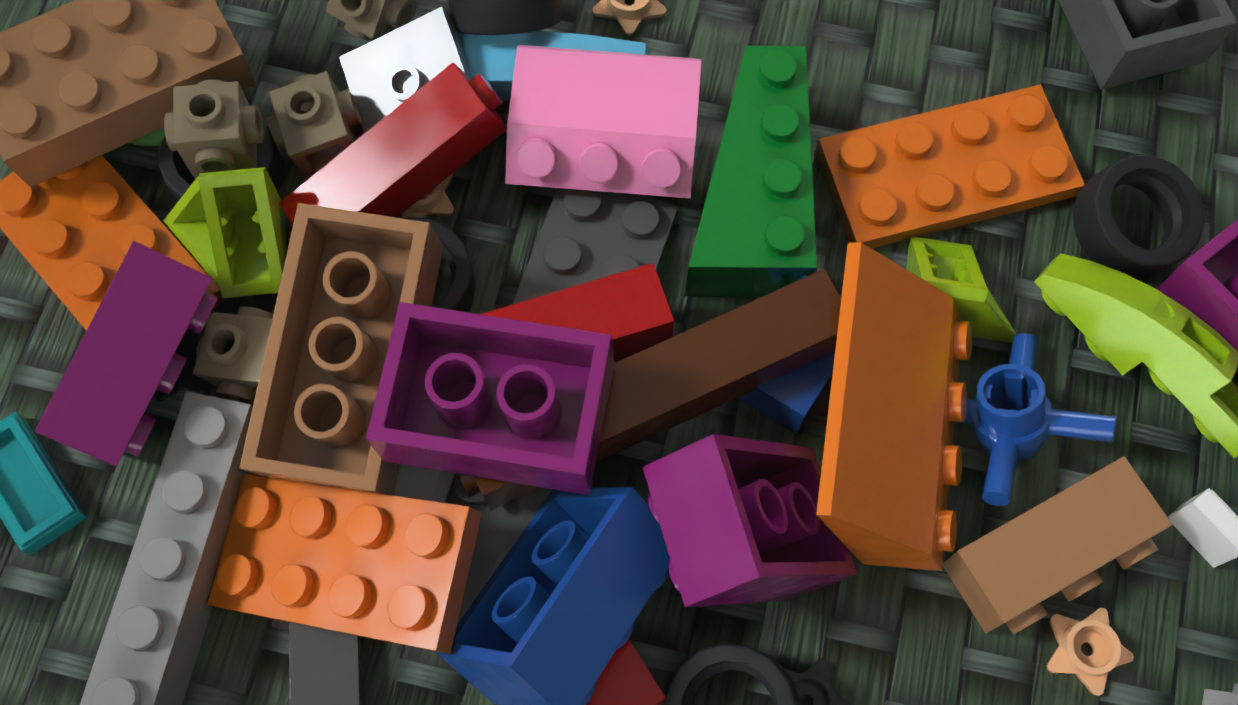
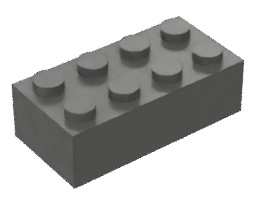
M1058 0L1101 90L1206 63L1237 24L1226 0Z

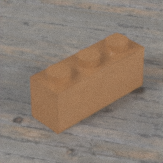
M1123 456L958 550L943 563V567L985 634L1006 623L1014 635L1048 615L1041 602L1061 591L1067 601L1070 602L1104 582L1097 571L1103 565L1116 559L1124 570L1159 550L1151 537L1173 524L1126 457Z

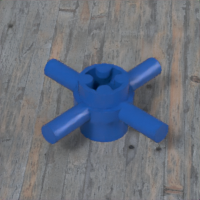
M1020 333L1014 336L1008 364L991 368L981 376L977 384L975 400L967 399L965 421L955 422L972 425L977 439L982 444L984 450L990 454L982 498L986 503L993 506H1006L1009 504L1017 462L1033 457L1041 450L1044 441L1047 440L1049 435L1114 442L1116 416L1051 408V403L1045 395V383L1040 375L1034 371L1039 341L1035 336L1027 333Z

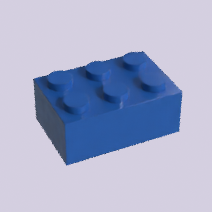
M632 487L591 488L590 495L553 489L458 622L451 653L437 652V654L493 704L586 705L595 692L597 679L611 657L630 638L634 630V621L646 602L669 576L670 556L660 524L652 515L647 502Z

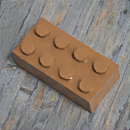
M74 0L0 32V155L3 161L28 186L33 187L164 127L165 114L173 112V87L196 85L204 80L238 81L242 90L257 84L215 0Z
M298 203L239 469L263 477L394 496L400 464L383 461L366 440L399 302L432 307L444 244L429 222Z

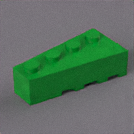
M745 46L688 267L684 296L763 297L800 280L803 275L809 276L816 272L817 258L806 46Z

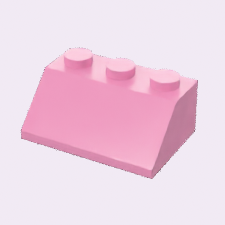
M518 45L507 121L505 184L691 198L701 59Z

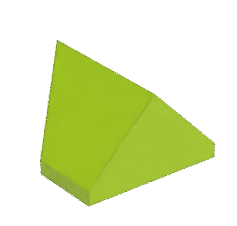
M266 167L200 173L163 220L164 223L208 275L213 278L214 282L221 289L222 298L278 293L287 255L286 214L279 205V202L282 200Z
M911 236L906 270L954 298L962 321L971 322L972 337L1013 343V338L1017 333L988 289L972 246Z

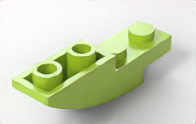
M1062 253L1054 258L1034 281L1041 289L1042 296L1047 305L1055 313L1067 316L1085 335V341L1092 353L1100 360L1107 363L1110 362L1122 376L1143 362L1148 367L1150 377L1155 385L1165 394L1175 395L1193 414L1194 422L1199 431L1209 441L1220 443L1233 458L1238 457V387L1232 381L1238 368V351L1198 316L1159 290L1123 272L1090 260Z

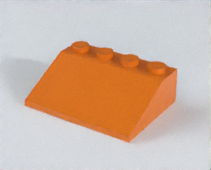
M862 242L848 243L816 515L864 565L942 571L944 551H954L957 536L956 512L947 510L949 485L959 486L962 474V451L960 446L953 445L955 422H964L967 412V387L965 382H958L960 360H970L971 322L962 321L953 297Z

